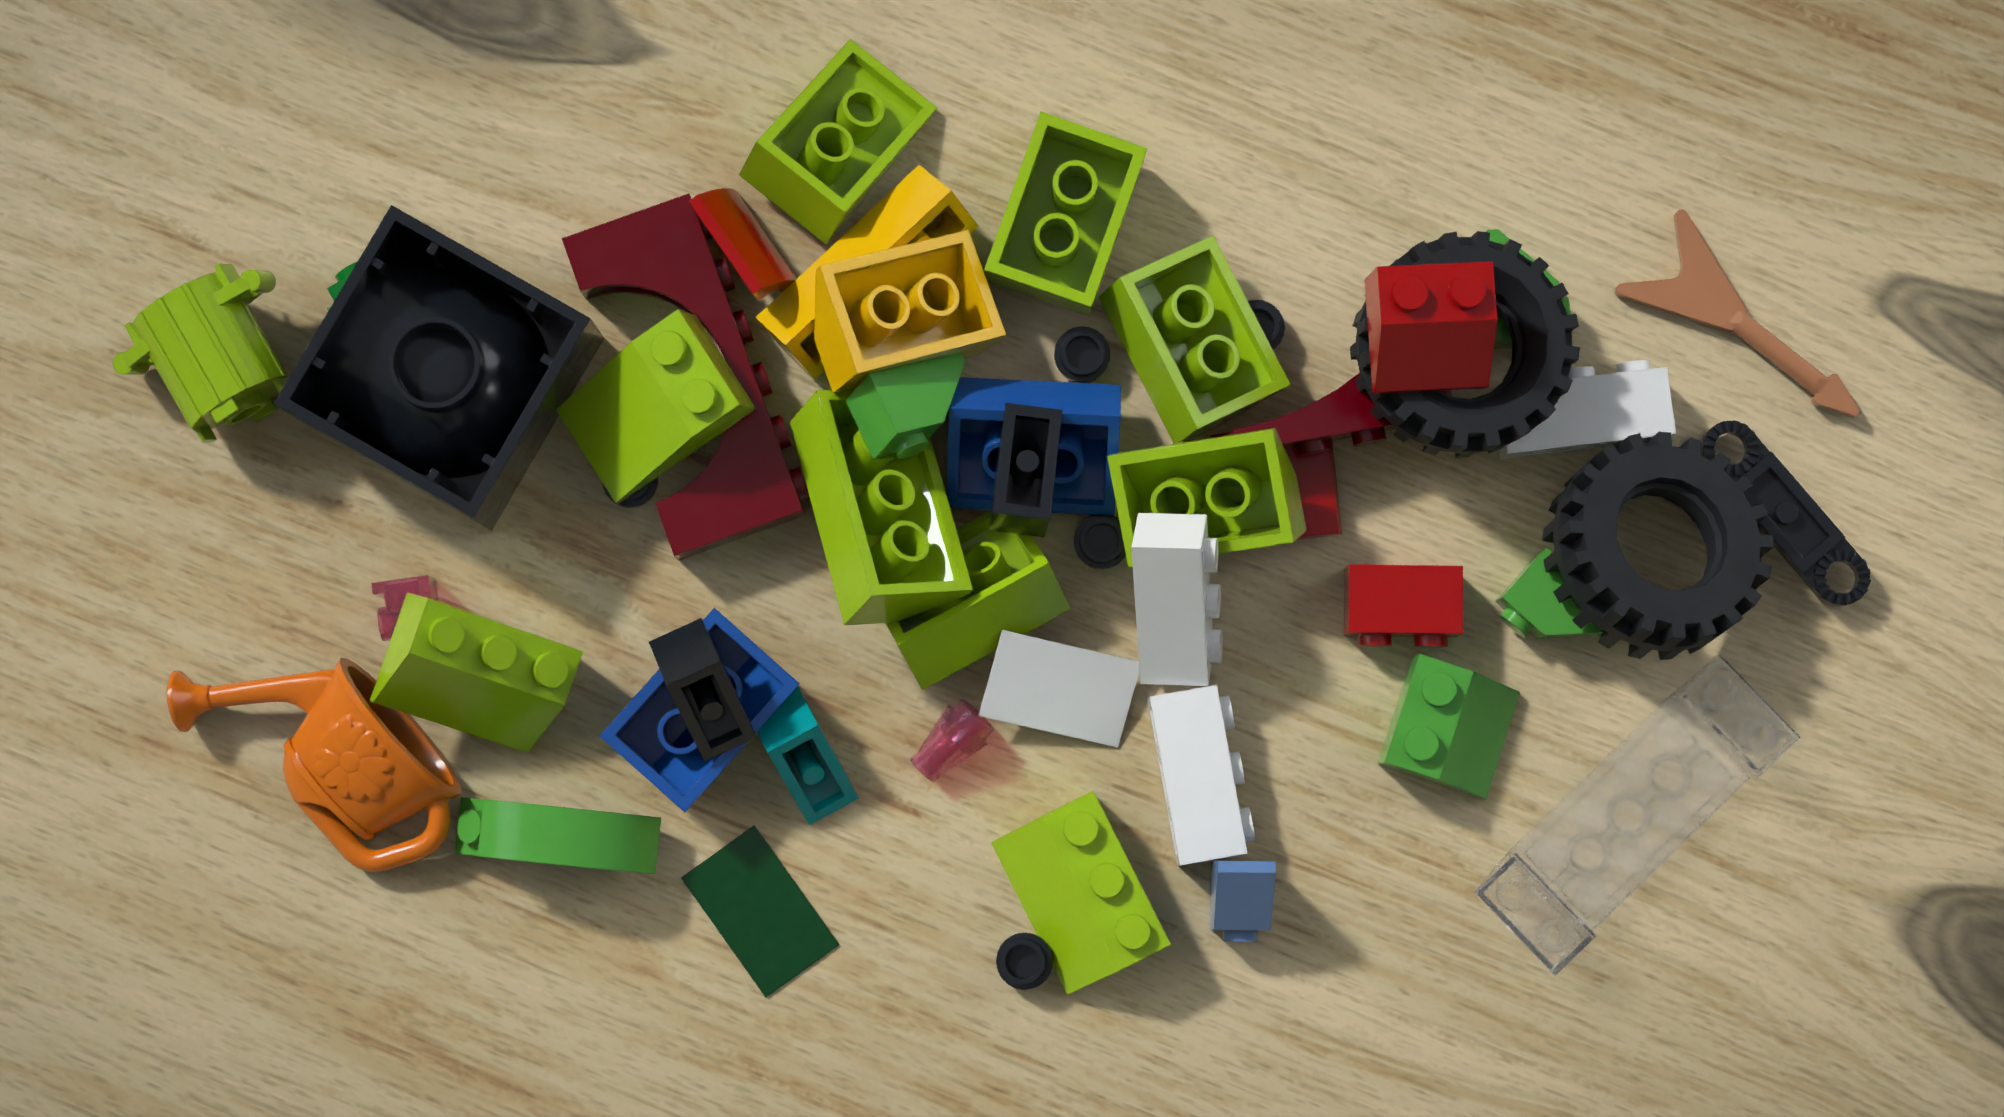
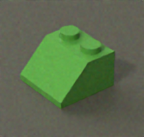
M1420 653L1411 658L1378 764L1486 799L1520 692L1477 672Z

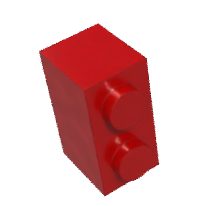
M1349 564L1344 568V636H1358V646L1389 647L1392 646V637H1414V647L1441 648L1448 647V637H1458L1463 634V566Z

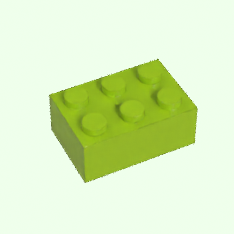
M1040 111L984 269L987 282L1090 317L1141 173L1147 148Z

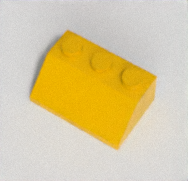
M969 230L821 265L816 269L814 341L833 393L858 387L869 373L959 352L962 353L964 359L978 356L1006 335Z

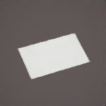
M1002 630L978 716L1118 748L1140 672L1139 662Z

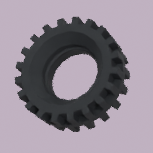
M1456 231L1444 233L1438 240L1429 243L1425 241L1420 242L1390 265L1493 261L1497 313L1506 323L1513 345L1511 365L1502 383L1488 394L1472 399L1449 397L1440 391L1373 394L1366 300L1362 309L1355 315L1352 327L1357 328L1356 342L1350 346L1351 360L1358 361L1360 376L1355 379L1359 392L1367 390L1375 405L1370 412L1377 421L1384 416L1396 428L1393 435L1402 442L1409 438L1424 445L1423 452L1433 455L1440 451L1455 453V458H1468L1474 453L1485 451L1489 454L1522 438L1548 419L1556 410L1554 406L1560 397L1569 391L1573 382L1572 379L1568 378L1572 364L1579 360L1580 347L1572 346V331L1579 327L1577 315H1567L1562 298L1569 293L1563 282L1553 286L1543 273L1549 265L1541 257L1532 262L1521 255L1519 251L1522 244L1512 239L1504 245L1490 241V233L1477 231L1471 237H1458Z
M1658 432L1648 442H1643L1640 433L1630 435L1618 446L1614 447L1611 443L1602 449L1564 484L1566 487L1564 491L1551 503L1548 511L1554 513L1555 518L1543 528L1542 541L1554 543V551L1543 561L1546 573L1559 572L1563 584L1553 593L1559 603L1570 598L1573 600L1580 612L1572 621L1580 629L1592 622L1603 630L1598 643L1608 649L1622 640L1629 643L1628 656L1638 659L1644 657L1651 650H1658L1660 660L1673 659L1683 650H1688L1689 654L1694 653L1742 620L1741 616L1753 608L1762 597L1756 589L1770 579L1772 567L1761 563V557L1774 548L1773 535L1759 534L1757 524L1768 516L1764 504L1752 507L1749 504L1744 493L1753 484L1746 475L1735 482L1724 471L1730 462L1729 458L1721 452L1712 460L1699 454L1702 441L1690 437L1680 447L1672 446L1671 432ZM1644 495L1662 497L1681 507L1697 524L1706 544L1707 565L1702 578L1694 586L1681 590L1663 589L1642 578L1626 561L1617 540V518L1622 506L1627 501Z

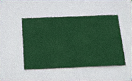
M755 825L681 877L765 998L839 945Z

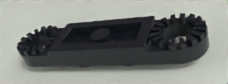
M1733 420L1723 421L1711 427L1701 440L1700 455L1712 460L1716 456V450H1714L1715 442L1722 434L1735 435L1742 441L1744 446L1742 460L1738 464H1728L1724 471L1735 482L1746 475L1753 484L1744 495L1751 507L1764 504L1768 514L1765 519L1757 524L1758 529L1763 535H1773L1775 549L1822 602L1831 606H1846L1860 600L1868 591L1871 582L1870 568L1868 569L1865 559H1862L1831 519L1774 453L1768 450L1756 436L1754 430H1751L1748 425ZM1834 562L1845 563L1854 572L1855 582L1848 593H1835L1826 584V570Z

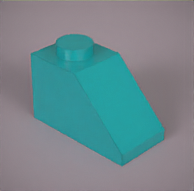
M798 686L757 733L806 821L811 825L854 802L859 797Z

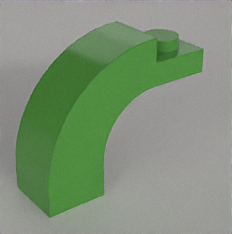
M461 797L454 854L655 874L661 817Z

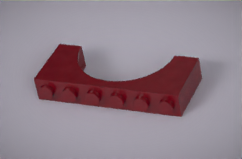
M690 193L561 238L580 292L586 300L608 294H640L658 298L675 305L685 312L696 315L703 327L716 341L726 363L756 407L753 412L726 429L713 458L692 482L670 497L655 503L673 555L678 561L803 517L805 513L801 502L810 499L800 467L789 470L782 449L792 446L781 414L770 418L763 398L773 394L770 382L762 362L751 365L744 345L754 341L750 326L743 309L732 312L726 292L736 289L725 257L717 260L713 259L707 242L713 236L688 202L692 199Z

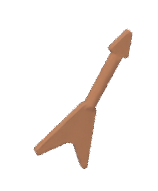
M1678 210L1674 215L1681 265L1679 275L1676 278L1621 283L1615 288V295L1620 298L1725 332H1734L1812 393L1811 403L1813 405L1851 418L1859 415L1860 409L1837 374H1832L1829 377L1825 376L1747 315L1745 305L1685 210Z

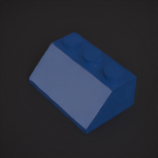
M960 377L949 406L946 495L950 508L991 510L1005 403L1063 410L1051 513L1115 516L1116 501L1107 456L1119 452L1121 385Z
M713 608L703 619V622L756 734L800 683L716 608ZM660 669L599 735L684 812L690 808L749 742L747 741L704 761L665 684Z

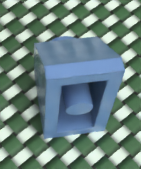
M1211 861L1210 929L1223 930V941L1257 942V930L1271 931L1276 861Z

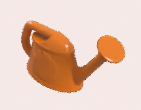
M340 658L335 669L218 686L194 683L182 671H173L167 684V704L171 719L176 728L181 732H188L201 714L212 711L217 707L266 702H288L297 705L306 712L307 716L294 736L289 737L284 743L283 772L285 781L297 805L339 853L356 868L368 872H381L422 860L436 852L447 838L451 823L448 799H454L461 795L462 792L455 773L436 745L410 714L370 701L377 680L351 660ZM427 808L429 819L427 827L421 835L383 849L372 850L364 846L352 833L353 831L364 840L370 841L377 836L378 832Z

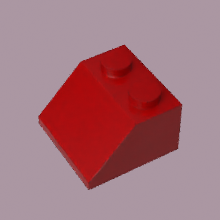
M1493 261L1379 266L1364 279L1373 394L1485 389L1489 387L1497 326Z

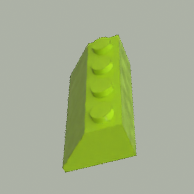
M847 389L833 393L832 390H816L790 421V426L843 624L893 623L969 595L973 591L931 438H928L929 446L925 450L910 458L898 459L895 454L873 460L845 401L855 389Z

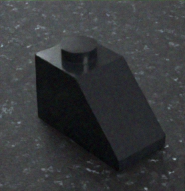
M1005 403L994 478L989 531L1045 538L1051 516L1063 410Z
M702 618L649 641L665 684L704 761L757 737Z

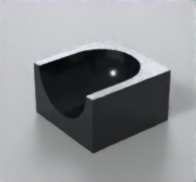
M391 205L274 404L304 424L492 531L559 417L556 409L573 393L603 342L604 336L588 316Z

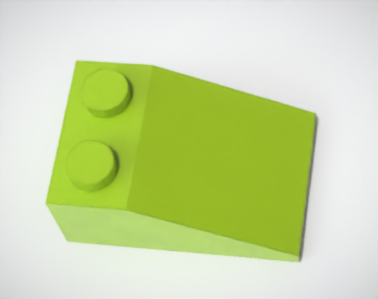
M849 39L756 141L739 176L827 244L879 183L931 118L937 107L852 39Z
M677 309L631 341L559 406L556 411L615 503L619 504L753 412L756 407L697 316Z

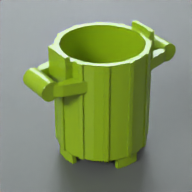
M219 263L214 266L217 272L206 274L173 289L139 312L133 323L128 322L124 325L135 345L126 352L118 353L114 357L112 363L114 370L121 375H142L154 364L189 427L197 433L203 443L217 440L211 430L225 423L226 425H233L249 417H252L253 421L257 423L278 410L272 397L276 393L281 392L289 376L248 306L260 295L269 293L275 288L276 278L269 271L248 269L239 276L233 264Z

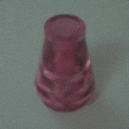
M961 699L954 707L949 704L947 705L920 749L910 760L927 779L935 782L942 774L987 746L986 738L994 729L985 717L978 716L979 711L974 706Z

